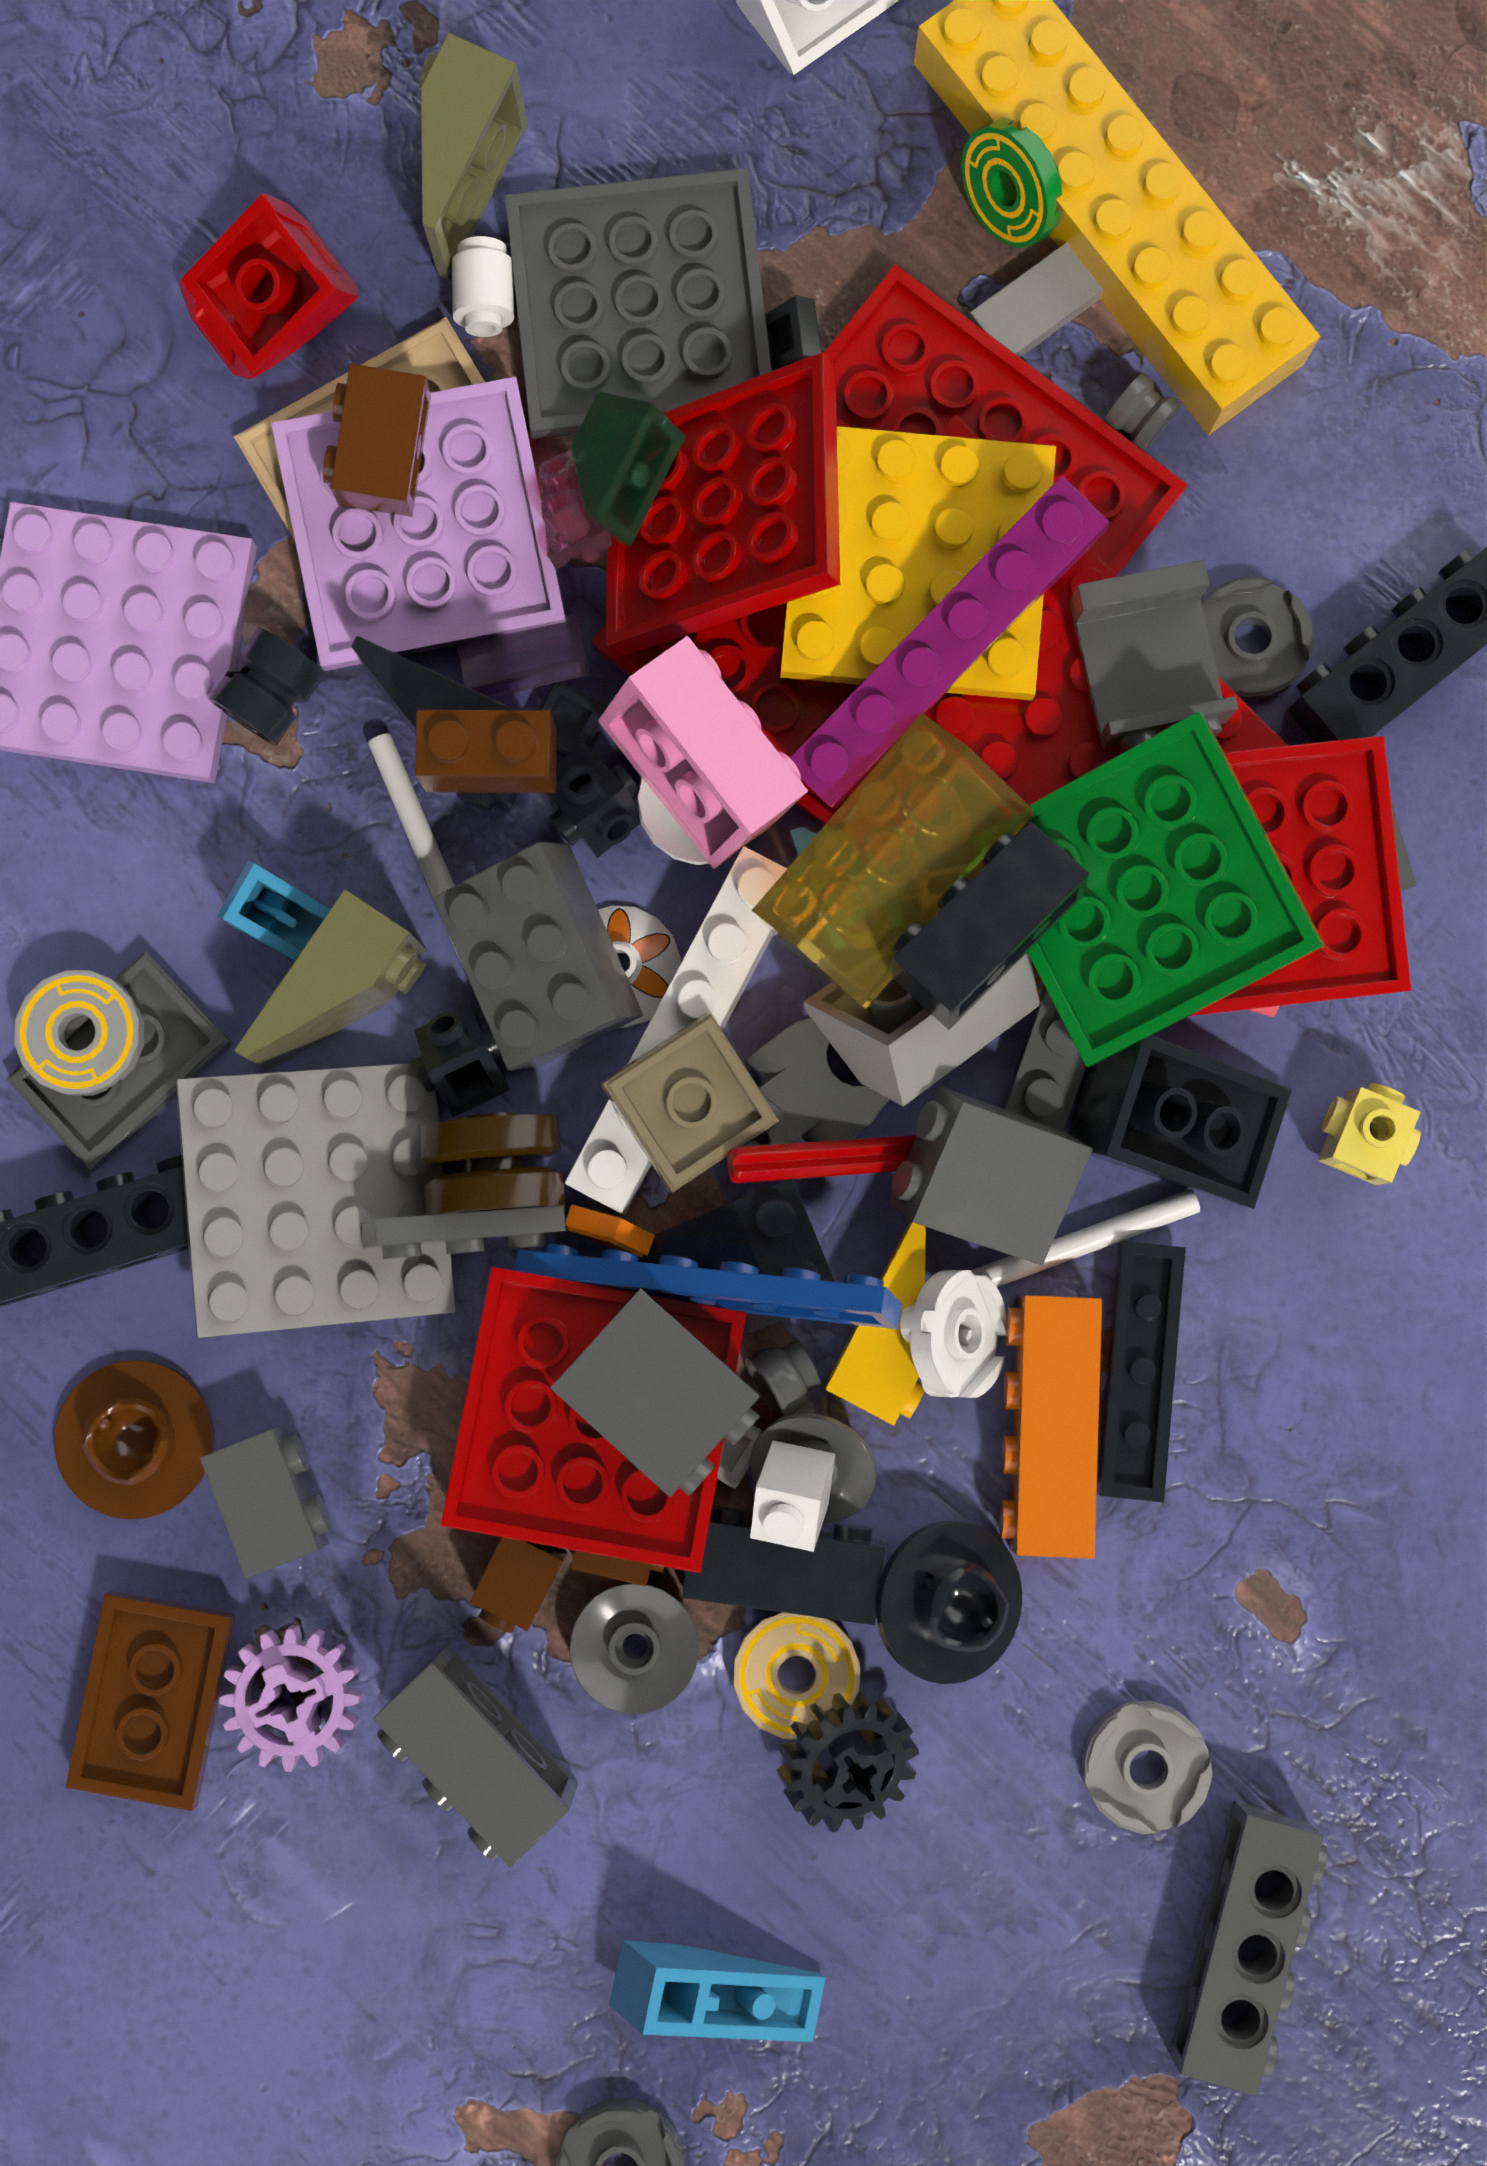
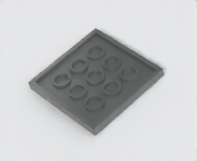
M748 168L505 195L532 439L620 430L771 372Z

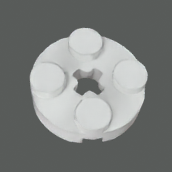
M942 1270L931 1276L921 1288L915 1305H908L904 1309L900 1320L901 1334L905 1341L910 1343L913 1363L922 1380L923 1389L928 1395L936 1397L977 1398L992 1387L1004 1363L1005 1356H995L997 1336H1007V1312L1003 1298L991 1279L985 1275H974L970 1270Z

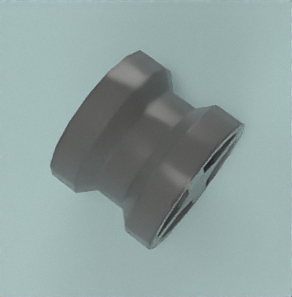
M1142 373L1119 397L1105 417L1104 422L1115 430H1124L1131 436V442L1145 452L1169 425L1182 404L1172 396L1162 397L1154 390V381Z

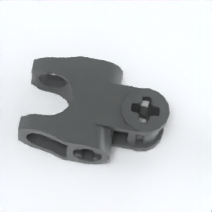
M812 1018L793 1023L746 1060L748 1066L763 1084L759 1090L779 1120L766 1132L765 1138L768 1145L796 1143L801 1138L805 1142L854 1139L870 1126L880 1110L890 1101L887 1097L867 1086H852L843 1083L832 1074L827 1063V1047L830 1042ZM751 1141L741 1147L760 1145L755 1141Z

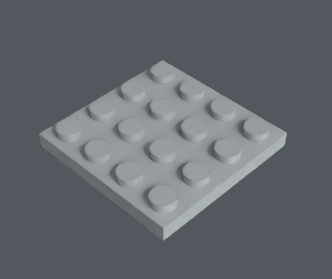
M413 1063L177 1079L176 1093L196 1338L456 1312L451 1254H446L445 1242L421 1244L422 1256L383 1259L382 1247L363 1248L362 1222L373 1219L425 1216L423 1184L432 1177L443 1175V1166H432L421 1158L419 1126L439 1122L436 1090L428 1093Z

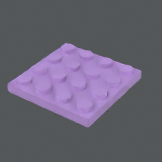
M516 377L431 392L413 517L338 505L330 489L331 484L323 482L325 452L328 445L337 446L341 424L340 422L333 421V411L271 423L320 666L323 671L362 664L351 647L356 636H360L400 656L566 624Z
M10 502L0 554V750L215 783L227 715L222 709L213 705L208 698L226 672L235 671L257 550V545L253 539Z

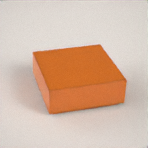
M571 1205L565 1221V1226L568 1227L567 1230L598 1245L628 1252L639 1257H643V1255L648 1256L655 1237L654 1234L622 1218L576 1205Z

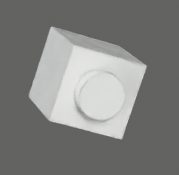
M773 1440L756 1485L750 1538L814 1552L829 1505L835 1453Z

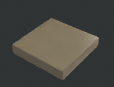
M705 1013L600 1082L601 1087L670 1192L676 1191L727 1157L728 1151L732 1148L743 1146L779 1122L711 1013Z

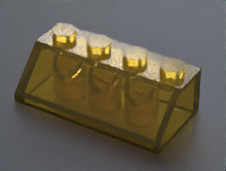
M921 713L757 903L752 912L781 942L866 1010L892 980V958L895 956L892 948L899 937L916 922L925 926L941 910L938 907V902L949 887L961 877L971 881L986 866L983 859L992 845L1007 832L1015 836L1033 816L1034 811L968 746Z

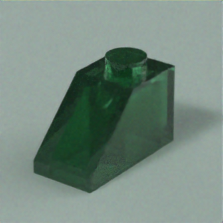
M598 391L570 446L586 514L621 544L630 547L685 438V435L651 402Z

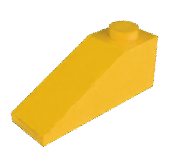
M909 1221L880 1277V1280L884 1282L883 1287H886L902 1303L900 1320L904 1309L908 1305H915L917 1296L925 1284L926 1227ZM900 1320L898 1329L855 1325L824 1385V1389L893 1426L900 1414L910 1419L925 1391L922 1382L918 1380L919 1375L913 1363L910 1343L906 1342L901 1334Z

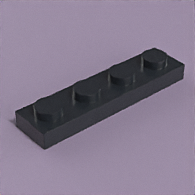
M1119 1241L1097 1482V1495L1164 1503L1186 1247Z

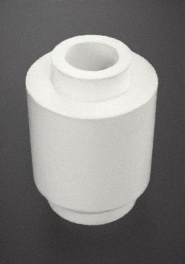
M476 236L462 240L458 244V253L452 258L453 320L473 336L491 337L501 333L502 328L510 325L514 320L512 258L507 255V247L502 241L486 236Z

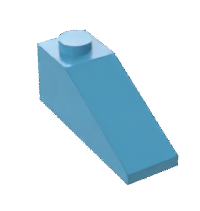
M623 1940L609 2006L642 2035L813 2042L826 1977L818 1972L683 1944Z

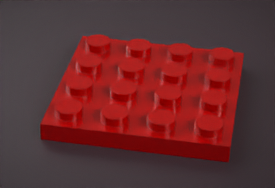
M823 352L609 433L606 646L619 657L841 585L835 365Z
M1384 736L1225 752L1224 754L1325 946L1190 1016L1411 991Z
M497 1267L491 1268L440 1526L696 1573L701 1572L724 1438L706 1457L715 1465V1468L693 1493L688 1496L679 1488L670 1498L551 1389L552 1385L630 1301L636 1292ZM649 1295L736 1374L747 1312Z

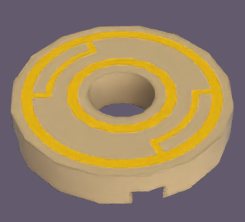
M784 1612L769 1614L762 1617L744 1635L735 1655L734 1688L742 1710L760 1729L782 1739H798L790 1726L794 1721L808 1725L813 1720L810 1706L814 1703L819 1705L825 1712L832 1708L834 1694L841 1693L848 1704H853L854 1698L859 1692L860 1663L851 1638L833 1619ZM802 1656L813 1664L815 1677L807 1688L797 1691L790 1690L780 1682L778 1670L787 1658Z

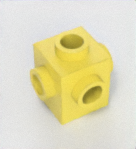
M1369 1083L1367 1089L1359 1087L1347 1091L1343 1098L1336 1096L1329 1105L1322 1122L1321 1131L1328 1133V1136L1317 1161L1373 1185L1392 1183L1399 1165L1406 1166L1418 1147L1421 1132L1414 1129L1421 1112L1403 1105L1406 1097L1404 1094L1377 1083Z

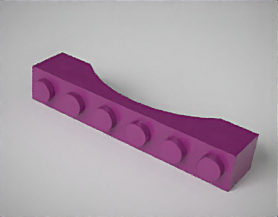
M1062 475L790 757L797 766L801 779L831 808L839 807L984 652L1108 530L1109 521Z

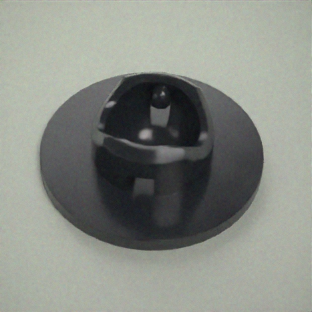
M954 1520L927 1525L911 1534L898 1546L883 1570L876 1597V1618L879 1633L892 1658L912 1675L937 1684L965 1682L988 1670L999 1660L1010 1645L1021 1616L1022 1584L1017 1565L1011 1553L1001 1540L988 1530L974 1524Z

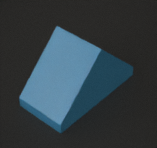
M248 860L217 916L236 930L295 962L331 909Z

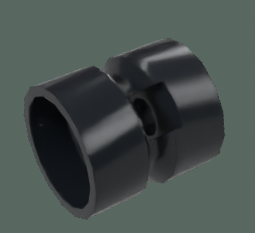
M257 627L238 655L243 666L240 672L227 671L208 700L219 709H222L227 716L266 742L277 746L296 719L291 706L294 702L306 703L326 674L317 664L292 645L268 630Z

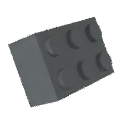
M537 842L434 896L508 1071L540 1067L644 1016L569 844Z
M449 1643L413 1676L373 1718L381 1727L377 1732V1736L384 1747L399 1761L404 1762L409 1758L426 1776L422 1784L429 1796L444 1810L449 1811L454 1807L471 1825L467 1830L470 1839L490 1860H495L499 1856L511 1868L569 1812L578 1783Z

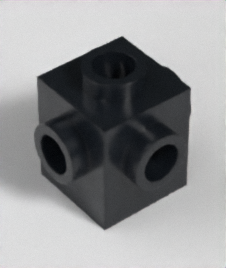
M584 742L556 765V793H544L555 809V812L548 818L571 846L581 840L599 858L613 845L625 840L631 831L641 823L638 806L632 798L638 793L639 788L618 762H615L608 768Z
M471 1003L454 1012L441 1013L430 1020L428 1024L414 1030L421 1055L412 1059L418 1076L428 1093L437 1089L452 1117L510 1091L500 1062L502 1056L488 1023L484 1025L481 1023Z

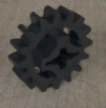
M865 1691L858 1692L853 1704H848L841 1693L834 1694L832 1708L825 1712L819 1705L814 1703L810 1706L813 1720L808 1725L794 1721L790 1726L798 1737L796 1743L780 1745L779 1751L787 1764L777 1769V1775L785 1786L783 1792L796 1812L801 1811L808 1824L813 1827L823 1819L830 1832H837L843 1820L849 1819L855 1830L862 1829L865 1814L872 1811L881 1820L886 1816L883 1803L888 1798L895 1801H902L905 1795L898 1787L900 1780L915 1779L916 1771L908 1762L909 1759L919 1754L918 1747L910 1738L913 1731L899 1712L896 1713L885 1698L882 1697L873 1703ZM845 1756H848L849 1760L851 1761V1767H848V1765L846 1764L844 1760Z

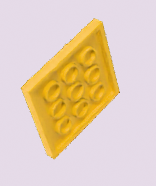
M837 426L841 585L787 602L780 678L861 685L1053 485L1056 446ZM1044 594L984 652L946 693L1033 700L1036 692Z

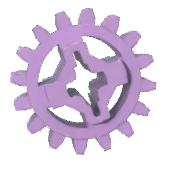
M292 1625L286 1630L284 1641L280 1642L278 1635L273 1630H269L260 1636L262 1652L257 1647L247 1644L238 1652L246 1667L231 1666L224 1674V1677L229 1682L236 1685V1689L225 1692L219 1697V1704L234 1707L235 1715L223 1724L225 1731L242 1729L245 1736L237 1747L240 1753L249 1750L253 1745L261 1749L259 1766L265 1768L276 1755L282 1756L285 1772H292L298 1765L300 1755H304L311 1767L317 1766L323 1760L321 1745L323 1744L327 1749L336 1753L345 1744L342 1734L337 1729L353 1730L359 1722V1718L347 1710L348 1706L359 1704L364 1699L363 1691L349 1689L348 1682L360 1672L358 1665L342 1668L338 1662L346 1650L342 1643L330 1651L322 1647L325 1631L319 1629L313 1633L308 1641H303L299 1625ZM296 1656L312 1661L321 1671L315 1672L299 1665ZM263 1666L265 1671L262 1672V1676L266 1685L261 1696L252 1701L253 1682ZM286 1689L290 1692L301 1690L302 1693L315 1689L298 1707L294 1703L286 1705L280 1703L273 1707L269 1706ZM333 1694L332 1712L328 1722L321 1730L319 1727L321 1719L318 1709L322 1700ZM268 1724L284 1731L287 1739L272 1734L263 1725Z

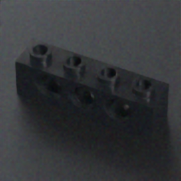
M1487 547L1476 556L1466 548L1438 572L1444 582L1429 594L1421 586L1416 588L1390 610L1397 618L1393 623L1381 632L1373 624L1370 625L1343 648L1349 656L1348 659L1333 671L1324 662L1296 685L1302 696L1288 709V712L1314 743L1373 737L1487 645ZM1452 601L1460 604L1467 612L1468 624H1461L1452 620L1446 611L1445 603ZM1398 639H1407L1415 643L1421 653V662H1411L1405 659L1399 652ZM1350 677H1361L1367 680L1374 690V700L1364 701L1356 697L1350 688Z
M175 1156L156 1163L158 1174L138 1180L134 1179L133 1172L121 1173L95 1182L98 1192L74 1199L72 1191L59 1192L39 1198L34 1201L37 1211L15 1218L11 1209L0 1211V1308L189 1250L182 1156ZM160 1193L168 1201L169 1215L161 1226L153 1228L144 1217V1207L150 1197ZM99 1212L107 1221L108 1232L104 1241L93 1247L84 1236V1225L92 1214ZM38 1231L46 1241V1253L38 1264L32 1265L24 1255V1243L31 1233Z

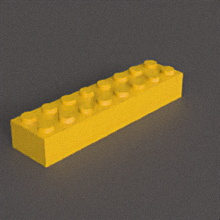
M954 0L918 27L914 65L970 136L979 128L996 120L1006 118L1014 120L1010 125L1018 130L1027 127L1042 140L1054 159L1062 185V195L1056 198L1057 207L1055 212L1057 213L1062 210L1060 221L1049 236L1058 247L1067 243L1104 289L1100 298L1102 303L1208 436L1305 364L1321 337L1053 0ZM1009 176L1010 182H1011L1013 188H1014L1015 191H1016V187H1015V185H1014V182H1013V180H1012V179L1010 178V176Z

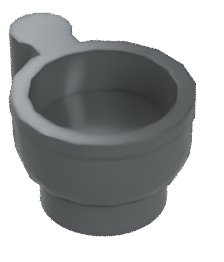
M793 1341L782 1349L780 1347H767L745 1359V1365L754 1386L777 1419L792 1414H817L808 1399V1392L819 1386L821 1380L813 1362L797 1342Z

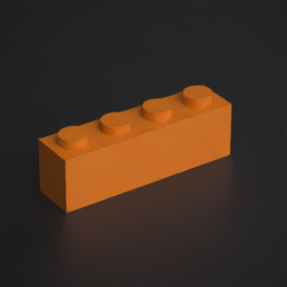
M1018 1295L1017 1308L1008 1307L1006 1345L1016 1346L1015 1372H1005L1003 1398L1004 1409L1014 1410L1013 1436H1003L1001 1464L1003 1474H1012L1011 1500H1001L999 1530L1000 1538L1010 1539V1549L1018 1556L1095 1558L1101 1298Z

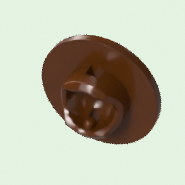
M145 1360L113 1363L94 1371L84 1378L72 1390L64 1402L57 1419L54 1436V1449L59 1470L64 1481L75 1496L99 1513L114 1518L130 1520L149 1518L173 1509L188 1498L206 1474L200 1458L213 1453L214 1448L212 1417L206 1401L199 1390L178 1371L166 1365Z

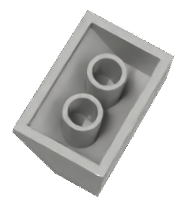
M905 931L804 1001V1005L808 1015L859 1082L899 1105L905 1106L1040 1006L1032 962L1028 952L950 1030L943 1026L892 979V958L895 956L892 948Z

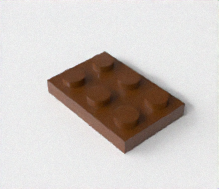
M114 1591L104 1594L65 1788L187 1811H193L198 1806L236 1614Z

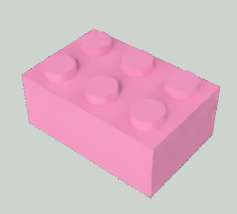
M688 636L632 674L598 720L714 870L740 851L743 846L748 845L768 830L808 792L801 782L800 772L795 763L786 754L775 749L761 731L759 718L753 709L745 702L736 699L721 679V672L715 660L706 651L698 649Z

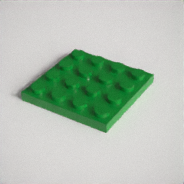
M1200 711L970 838L985 867L986 864L983 862L984 856L1001 836L1007 832L1016 836L1026 825L1032 822L1089 873L1084 896L1028 951L1086 1067L1092 1066L1325 946L1204 714Z

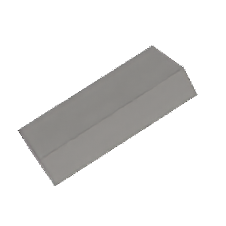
M1065 243L971 311L969 320L1018 357H1022L1099 301L1104 289L1069 245Z

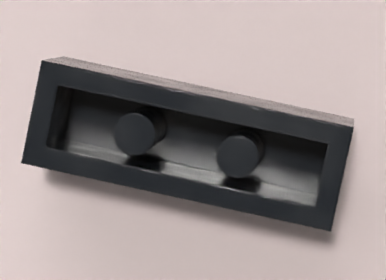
M1032 822L1026 825L1016 836L1010 832L1001 836L984 856L983 862L986 866L971 881L961 877L953 883L938 902V907L941 910L925 926L919 922L911 925L899 937L892 948V952L895 954L892 958V979L948 1030L1085 894L1089 873Z
M712 1506L701 1572L686 1571L682 1598L875 1625L877 1589L882 1575L885 1546L882 1540L871 1539L873 1529L852 1524L835 1523L833 1534L819 1533L814 1552L752 1539L750 1538L752 1522L745 1521V1510Z

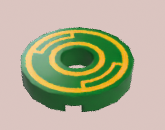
M1002 118L974 131L965 143L961 161L963 185L972 210L985 229L1001 243L1016 248H1023L1049 236L1058 225L1062 210L1057 213L1055 212L1057 207L1056 198L1062 195L1061 177L1051 153L1039 136L1027 127L1018 130L1010 125L1014 120ZM1009 176H1010V178H1011V179L1013 180V182H1014V185H1015V187H1016V191H1015V189L1013 188V186H1012V184H1011V182H1010Z

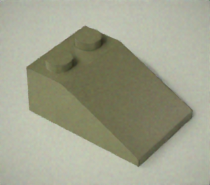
M448 32L439 52H431L425 60L419 78V87L421 89L423 227L440 278L450 282L452 278V258L458 253V244L462 240L473 236L528 126L517 63Z
M344 889L234 1051L242 1057L270 1070L388 1004L394 999L398 991L404 994L408 993L425 969L426 963L421 960V957L426 949L409 931Z

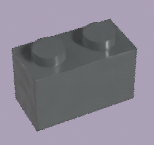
M285 1425L200 1458L245 1579L318 1551L329 1544L325 1532L332 1530V1524L327 1507L319 1494L311 1496L302 1473L309 1470L305 1449L296 1434L288 1436Z

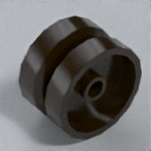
M514 1112L486 1113L419 1126L422 1160L432 1166H462L463 1170L461 1173L432 1177L423 1184L426 1215L565 1206L562 1172L552 1167L523 1168L522 1161L551 1157L561 1149L559 1117L557 1115H518V1113Z

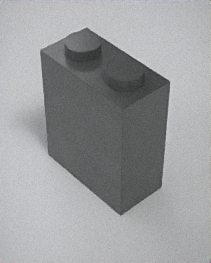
M938 1085L932 1101H929L919 1114L916 1127L917 1136L908 1158L898 1166L894 1174L892 1196L889 1203L913 1223L1043 1266L1093 1148L1064 1130Z
M641 1288L551 1387L560 1398L670 1498L679 1488L690 1496L715 1468V1465L706 1458L723 1438L734 1446L760 1417L751 1409L752 1405L758 1400L759 1395Z

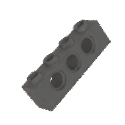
M1234 1801L1169 2053L1181 2075L1253 2096H1258L1262 2077L1271 2076L1278 2053V2041L1273 2036L1279 2011L1287 2012L1294 1992V1975L1289 1971L1295 1947L1302 1948L1305 1945L1310 1930L1311 1913L1306 1908L1311 1884L1320 1883L1327 1862V1848L1322 1844L1324 1836L1309 1822ZM1271 1870H1277L1282 1873V1883L1275 1894L1268 1897L1255 1896L1256 1881L1263 1873ZM1252 1935L1266 1937L1265 1949L1259 1957L1249 1961L1238 1959V1949L1247 1937ZM1235 2000L1250 2002L1249 2012L1242 2021L1236 2024L1221 2022L1222 2012L1229 2003Z

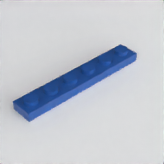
M545 1244L542 1247V1252L518 1250L514 1271L636 1293L641 1288L648 1295L747 1312L749 1314L898 1329L902 1303L886 1287H883L884 1282L882 1280L861 1274H847L844 1277V1283L821 1281V1275L800 1268H783L781 1276L758 1274L759 1269L754 1266L730 1261L721 1262L719 1270L698 1268V1263L691 1259L670 1255L661 1256L659 1264L638 1262L639 1258L634 1254L610 1249L602 1250L600 1258L580 1256L579 1250L559 1244Z

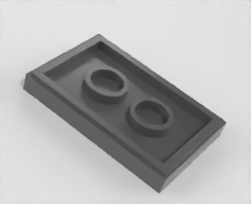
M146 951L114 979L133 998L144 1020V1047L135 1068L123 1080H119L115 1085L106 1088L108 1090L93 1096H69L40 1085L26 1071L22 1064L6 1078L89 1170L96 1171L177 1096V1079L198 1077L233 1044L154 957ZM88 1016L74 1018L69 1022L65 1030L66 1043L72 1050L87 1048L95 1037V1027L93 1021Z

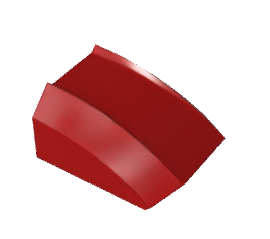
M262 193L180 279L179 284L192 321L232 374L246 379L255 378L294 353L334 321L359 297L356 282L346 273L314 231L313 225L287 202Z

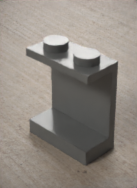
M1204 559L1077 586L1069 604L1102 749L1120 745L1121 752L1124 753L1197 711L1204 714L1214 735L1222 732L1221 724H1225L1238 710L1236 696L1224 699L1222 697L1200 598L1210 585Z

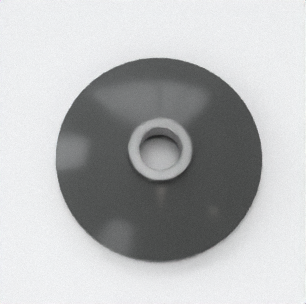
M792 1414L773 1421L758 1435L750 1456L751 1473L756 1485L774 1440L835 1453L829 1505L823 1523L846 1519L859 1512L870 1500L877 1480V1467L874 1456L861 1436L844 1423L819 1414Z
M633 1583L621 1584L598 1594L580 1613L574 1625L570 1642L571 1663L581 1687L598 1704L623 1714L653 1712L674 1701L685 1690L692 1679L699 1653L697 1631L686 1608L667 1591L649 1584L647 1586ZM630 1634H640L646 1639L648 1649L640 1656H632L624 1649V1639Z

